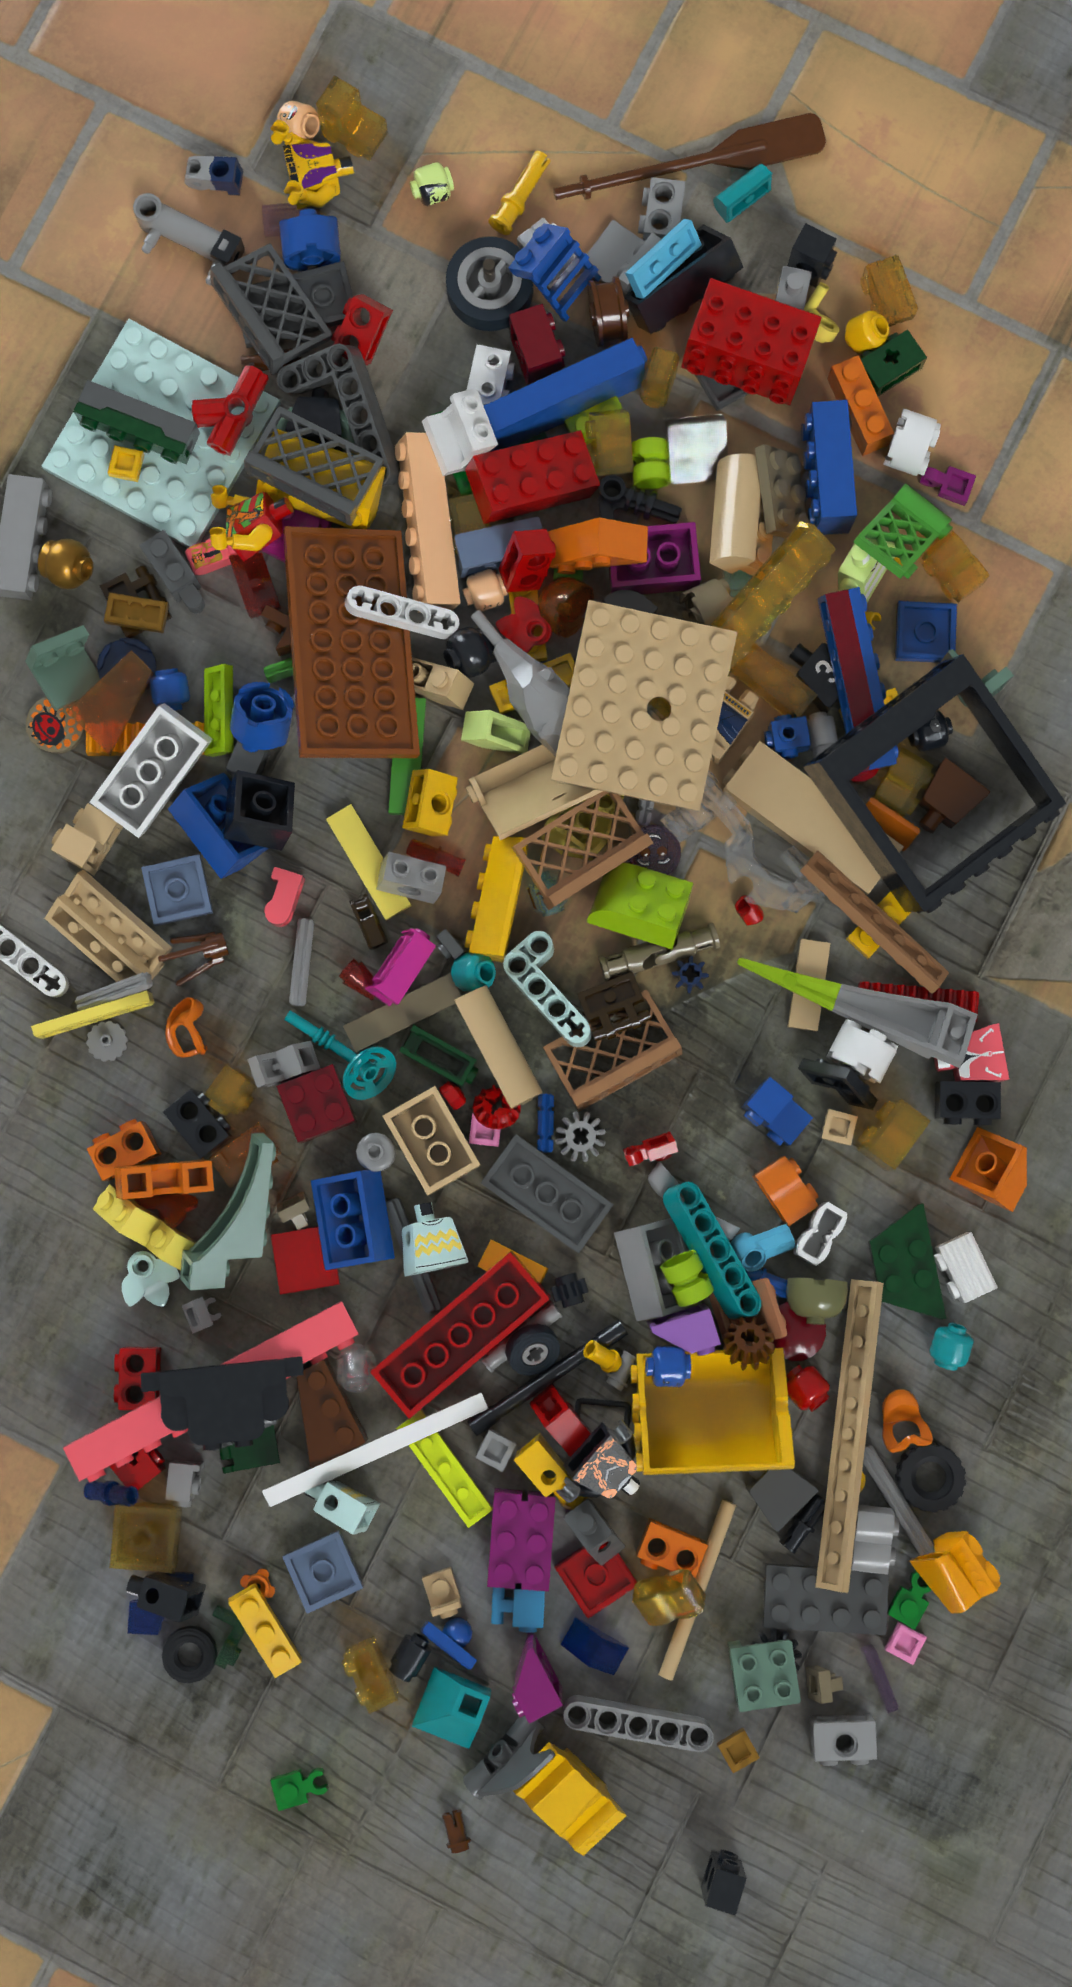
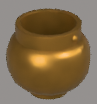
M73 539L49 540L41 548L38 558V570L41 576L48 578L55 586L62 589H75L91 577L93 560L88 549L79 541Z

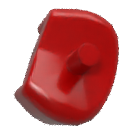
M744 895L736 902L735 909L747 926L757 924L763 920V910L753 897Z

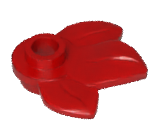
M515 597L514 609L516 614H510L496 622V627L500 633L527 654L534 646L546 644L552 636L550 622L541 616L539 606L526 597ZM541 626L543 632L540 636L536 637L534 630L536 627Z

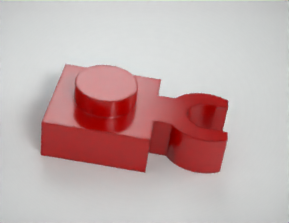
M671 1132L643 1140L641 1145H634L623 1149L629 1167L637 1165L646 1159L650 1161H664L669 1159L672 1154L679 1152Z

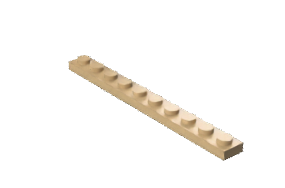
M851 1279L815 1586L842 1593L849 1592L883 1283Z

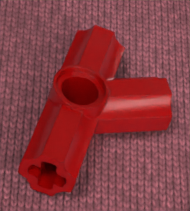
M245 365L232 393L226 398L192 400L194 422L198 428L214 427L207 440V445L222 455L231 456L244 428L252 422V412L269 380L268 375L252 365ZM241 406L245 408L239 415L231 413L236 407Z

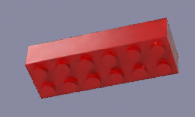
M511 1250L376 1365L370 1373L408 1419H410L550 1300L551 1296Z

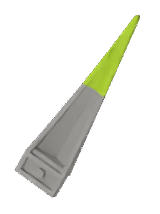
M739 958L737 961L738 965L869 1030L879 1031L886 1035L887 1039L927 1059L933 1057L958 1068L964 1062L978 1015L974 1012L948 1002L920 999L849 986L794 973L744 958Z

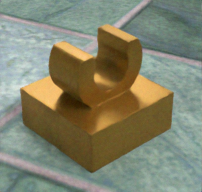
M744 1728L717 1742V1746L733 1774L760 1758Z

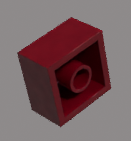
M543 303L509 314L510 340L526 385H530L565 368L563 359L565 357V350L562 341L555 339L553 331L556 330L555 322L551 312L546 313Z
M333 1064L276 1086L298 1143H305L357 1122L338 1070Z

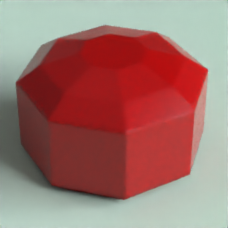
M448 1081L439 1088V1092L454 1111H457L466 1104L464 1093L455 1083Z

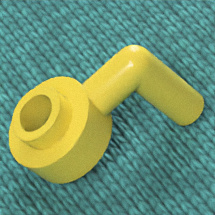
M819 282L804 306V311L822 317L815 336V340L820 343L832 342L839 332L838 325L827 316L820 314L817 310V307L829 290V286L823 282Z

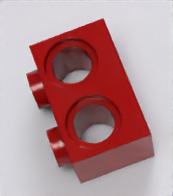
M364 294L349 298L343 309V314L345 315L343 323L336 328L332 337L334 345H350L351 335L355 336L358 340V349L363 356L365 365L371 364L393 310ZM362 308L369 312L370 319L368 323H365L361 318ZM345 351L342 357L348 360V354Z
M547 529L513 531L498 569L507 593L540 590L544 578L547 577L552 559L556 556V546L551 541Z
M161 1347L119 1348V1354H115L114 1370L119 1372V1384L114 1386V1403H118V1410H134L160 1396V1390L143 1392V1399L140 1402H136L130 1397V1389L133 1385L141 1388L140 1373L161 1371ZM133 1355L142 1357L144 1367L141 1371H136L131 1367L130 1360Z

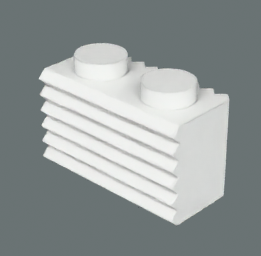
M972 1232L963 1233L934 1247L937 1254L933 1255L935 1262L941 1272L945 1271L950 1282L946 1284L954 1300L958 1298L960 1302L967 1303L998 1288Z

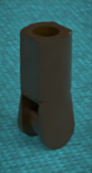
M364 894V898L355 902L350 900L349 902L369 949L373 950L388 943V940L368 895ZM369 908L372 915L361 920L359 912Z

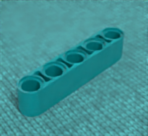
M684 1182L668 1188L663 1195L664 1206L688 1249L697 1251L703 1264L701 1272L708 1274L714 1287L713 1294L726 1316L732 1320H739L741 1317L747 1318L757 1315L761 1309L760 1296L699 1187L693 1182ZM680 1193H681V1194L683 1195V1197H684V1203H683V1201H682L681 1198H680ZM695 1219L699 1224V1229L696 1227ZM710 1246L713 1248L714 1256L711 1254ZM725 1273L728 1275L729 1283L726 1281ZM740 1300L743 1302L744 1309L741 1308Z

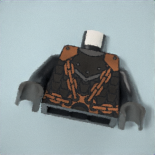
M622 1419L619 1420L620 1425L614 1430L609 1429L601 1422L565 1462L563 1466L572 1480L565 1477V1487L556 1492L566 1502H572L577 1497L598 1498L601 1495L611 1499L620 1490L627 1495H632L638 1490L640 1481L633 1476L637 1472L636 1462L634 1461L637 1450L633 1434Z

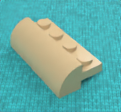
M729 455L720 459L717 464L709 563L731 574L741 570L763 581L770 577L773 535L766 534L756 455Z
M85 870L76 874L66 892L57 897L44 918L116 982L146 972L151 975L153 980L165 965L163 961H158V957L168 954L172 950V947Z
M480 987L455 999L456 1006L510 1108L513 1109L521 1104L523 1105L543 1093L488 987Z

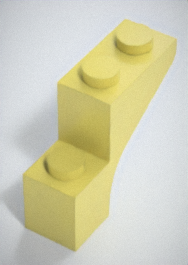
M111 1184L100 1194L97 1203L93 1207V1210L116 1231L145 1246L158 1259L180 1271L182 1251L189 1250L196 1244L188 1235L167 1224L135 1200L116 1198V1187Z

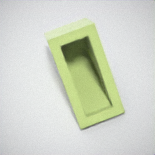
M492 710L467 711L465 713L461 741L485 749L523 754L528 751L531 732L525 723Z

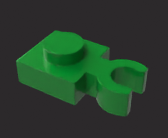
M916 1570L910 1575L911 1586L909 1590L900 1586L887 1609L888 1615L914 1630L929 1605V1602L922 1597L925 1593L931 1591L927 1584L923 1586L918 1585L917 1580L920 1575Z
M316 1768L307 1777H303L301 1769L272 1777L270 1782L278 1811L308 1803L309 1792L315 1795L327 1792L328 1784L318 1786L314 1782L315 1777L324 1774V1769Z

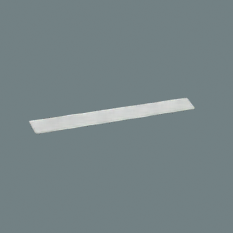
M482 1393L476 1394L263 1490L262 1493L269 1506L272 1507L487 1410L488 1407Z

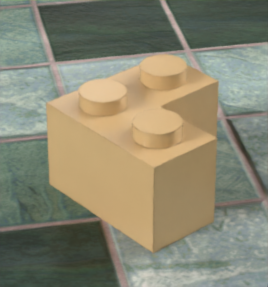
M87 803L84 809L81 808L75 815L73 820L74 827L66 824L63 829L60 828L55 833L52 839L53 847L51 850L64 860L95 876L123 826L101 810Z

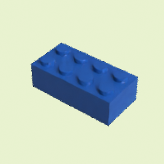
M848 400L812 402L809 413H805L804 423L801 424L802 441H807V452L803 453L804 470L809 469V480H806L805 484L806 497L811 498V508H808L809 526H813L814 536L848 534L857 517Z

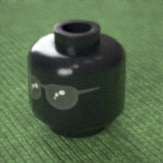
M936 710L935 717L908 736V741L912 747L915 746L919 751L944 747L949 740V735L953 733L952 722L949 717H944L942 712Z

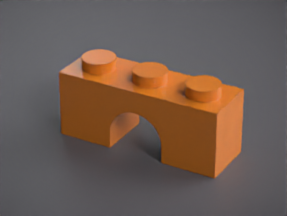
M859 355L833 365L827 380L836 400H848V409L852 420L851 433L862 457L889 446L894 431Z
M203 1159L114 1167L116 1198L122 1200L153 1197V1195L188 1194L214 1191L211 1160Z

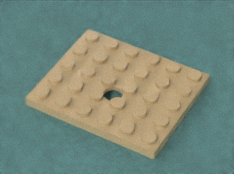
M589 600L551 780L699 812L737 632ZM656 697L666 699L671 707L669 717L662 721L652 719L647 712L649 701Z

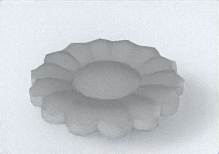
M103 1021L99 1022L87 1034L88 1040L86 1045L89 1046V1053L93 1054L95 1059H101L103 1062L108 1060L115 1061L117 1057H122L123 1051L127 1049L126 1043L128 1038L125 1036L126 1031L121 1029L118 1023L114 1024L112 1021H107L106 1023Z

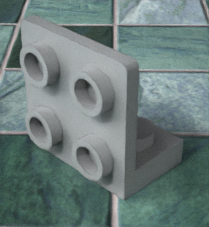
M612 220L587 253L590 257L588 260L598 268V273L602 277L599 281L602 283L612 282V278L618 276L623 296L625 297L633 290L625 272L653 248L661 238L651 233L645 241Z

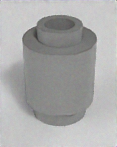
M817 712L809 715V720H807L811 742L809 750L813 751V756L816 757L838 739L833 716H827L826 712Z

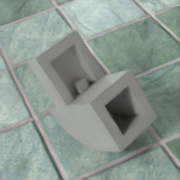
M311 1041L292 1044L276 1052L256 1055L247 1059L257 1088L279 1085L321 1069Z

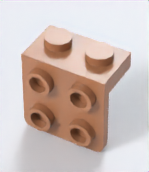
M768 1278L752 1280L761 1299V1309L757 1315L744 1319L747 1323H751V1319L755 1317L757 1319L756 1325L758 1326L767 1323V1332L774 1334V1340L786 1337V1321L780 1312L775 1288ZM712 1293L709 1295L723 1338L725 1333H729V1325L733 1323L739 1326V1320L728 1318ZM740 1300L741 1308L744 1309L743 1302ZM746 1341L745 1345L750 1346L752 1342Z

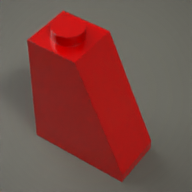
M553 1384L529 1403L545 1429L570 1457L592 1433Z

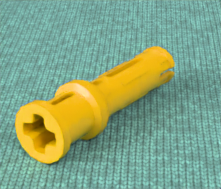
M538 150L534 152L530 162L511 192L503 195L500 200L501 205L499 209L488 219L491 227L503 235H510L513 230L512 225L514 221L525 211V201L551 162L550 158L545 160L547 157L545 153Z

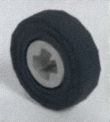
M531 1324L518 1329L509 1338L506 1344L505 1355L511 1368L517 1373L527 1376L536 1375L547 1370L555 1363L559 1356L560 1344L556 1334L548 1326Z

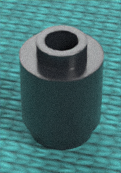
M414 1632L412 1636L406 1634L390 1660L392 1664L389 1671L399 1679L410 1682L413 1677H417L432 1652L428 1647L430 1642L418 1633Z

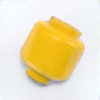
M866 311L847 322L845 341L858 354H863L866 350H876L886 343L889 334V324L886 318L879 313Z

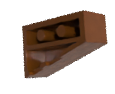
M328 1358L304 1369V1375L297 1376L311 1469L353 1450L368 1440Z

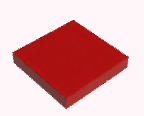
M318 1227L271 1235L280 1295L341 1284L338 1268L325 1270Z
M609 1542L604 1543L598 1550L604 1548ZM582 1546L554 1565V1568L587 1619L639 1585L619 1553L601 1566Z

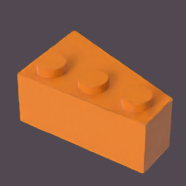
M599 517L548 531L551 541L556 546V556L552 559L549 567L557 568L560 574H575V570H592L593 568L647 563L648 526Z

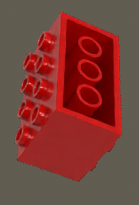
M710 278L687 342L681 368L694 375L712 378L719 384H729L741 388L748 394H758L769 398L776 404L790 406L822 317Z

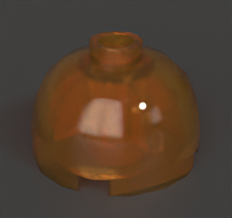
M559 577L544 586L538 595L540 616L551 626L554 634L557 636L561 635L564 638L570 637L584 624L585 618L581 617L587 608L588 601H594L593 588L573 577Z

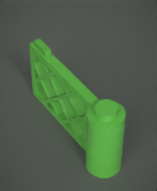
M905 484L882 511L860 532L853 543L901 579L905 576L909 579L917 570L918 566L914 563L937 539L943 541L953 529L949 525L952 519L909 485ZM892 512L898 515L901 520L894 519ZM880 526L888 527L890 532H883ZM898 528L905 529L907 535L900 534ZM915 531H918L926 538L917 537ZM866 538L876 539L878 545H874ZM886 541L894 542L896 548L888 547ZM904 544L911 545L913 551L906 550ZM892 557L900 558L902 566L893 560Z

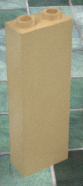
M761 741L755 747L749 745L740 757L743 763L736 771L732 768L723 779L722 783L726 786L722 794L809 858L818 850L864 894L868 895L881 877L812 779ZM887 835L900 853L904 846Z

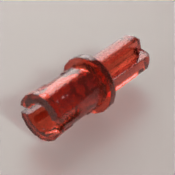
M416 839L410 841L406 850V854L411 857L446 866V871L457 877L460 876L466 861L464 858L462 859L441 850V846L435 848Z

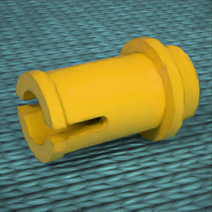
M595 1340L589 1341L584 1347V1357L600 1365L604 1372L614 1373L621 1367L622 1358L618 1351L614 1349L609 1350Z

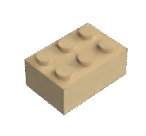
M436 1086L383 1115L385 1122L427 1195L433 1194L481 1166Z

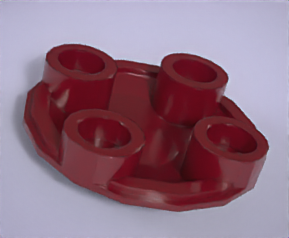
M788 1301L779 1305V1309L786 1321L787 1336L775 1339L772 1344H774L775 1348H783L785 1359L804 1361L813 1357L822 1348L826 1338V1324H807L806 1317L796 1315L791 1310Z

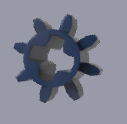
M693 956L689 957L686 964L678 960L676 963L680 971L671 973V976L678 977L679 982L675 988L687 987V994L691 993L694 986L702 990L704 987L700 979L709 977V974L702 973L701 970L705 962L693 963ZM688 968H692V972L698 975V977H694L692 982H687V977L682 976V973H686Z

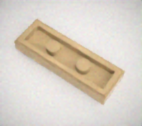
M800 939L795 973L825 980L831 943ZM792 992L787 1027L817 1032L822 1006Z

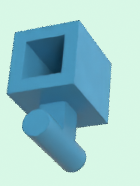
M515 1584L514 1598L505 1597V1588L493 1587L491 1623L503 1624L504 1612H513L512 1627H519L518 1631L537 1632V1628H543L545 1591L522 1590L521 1584Z

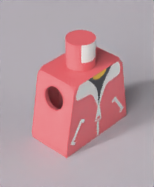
M999 1023L972 1032L965 1059L960 1068L934 1058L937 1072L953 1070L955 1081L1002 1082L1009 1080Z

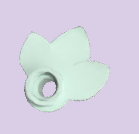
M148 1251L136 1252L128 1261L127 1268L129 1274L122 1282V1294L128 1306L135 1305L145 1297L152 1304L164 1307L170 1295L168 1283L179 1279L180 1274L177 1268L160 1259H156L152 1253ZM141 1260H145L148 1263V1269L145 1272L140 1271L138 1267Z

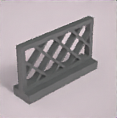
M271 243L224 267L219 263L210 268L211 285L272 375L278 373L284 364L332 339L333 334ZM269 255L274 262L273 269L257 267L258 260ZM238 270L250 272L248 283L235 280L231 274ZM254 274L270 277L268 288L253 285ZM274 279L286 281L290 286L288 293L273 290ZM249 292L266 295L263 306L250 303L248 300ZM274 297L286 300L284 310L268 308L269 298ZM290 301L304 306V316L287 312ZM265 314L281 318L279 329L265 325L263 322ZM285 319L302 323L299 334L283 330ZM305 325L318 327L322 334L315 338L304 336ZM281 337L297 341L296 348L284 353L279 345Z
M280 406L276 409L253 451H249L244 459L245 470L249 475L350 526L353 524L358 508L384 464L383 458ZM281 417L292 422L295 431L279 435L276 426ZM314 433L319 436L321 444L305 448L301 436ZM297 437L301 450L285 454L281 441ZM274 443L278 444L281 453L280 456L268 458L261 454L265 446ZM340 446L346 450L347 458L331 462L327 449ZM324 450L328 463L311 468L307 455ZM304 456L307 469L297 472L289 469L287 460ZM365 459L374 464L370 472L358 475L354 462ZM350 464L354 477L338 481L334 468ZM330 469L334 482L321 485L315 481L313 474ZM365 480L364 484L361 486L360 481ZM356 483L359 492L354 501L342 496L340 487Z

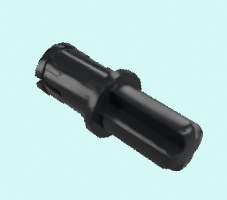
M814 1495L801 1514L794 1516L795 1522L783 1538L779 1540L782 1545L785 1544L786 1549L795 1554L810 1532L814 1533L815 1529L813 1527L824 1514L825 1499L819 1495Z

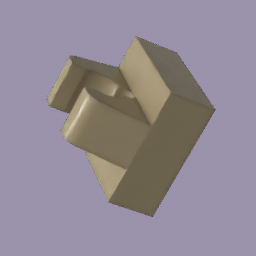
M304 1191L277 1204V1213L283 1223L291 1219L297 1230L309 1225L304 1212L310 1210V1205Z
M818 1665L805 1667L808 1698L821 1704L833 1702L832 1692L843 1690L842 1676H835V1673H830V1670Z

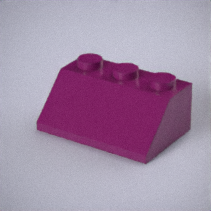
M535 1632L527 1634L515 1674V1685L512 1687L514 1691L512 1693L514 1698L512 1700L513 1706L520 1718L525 1716L529 1724L563 1706L562 1685Z

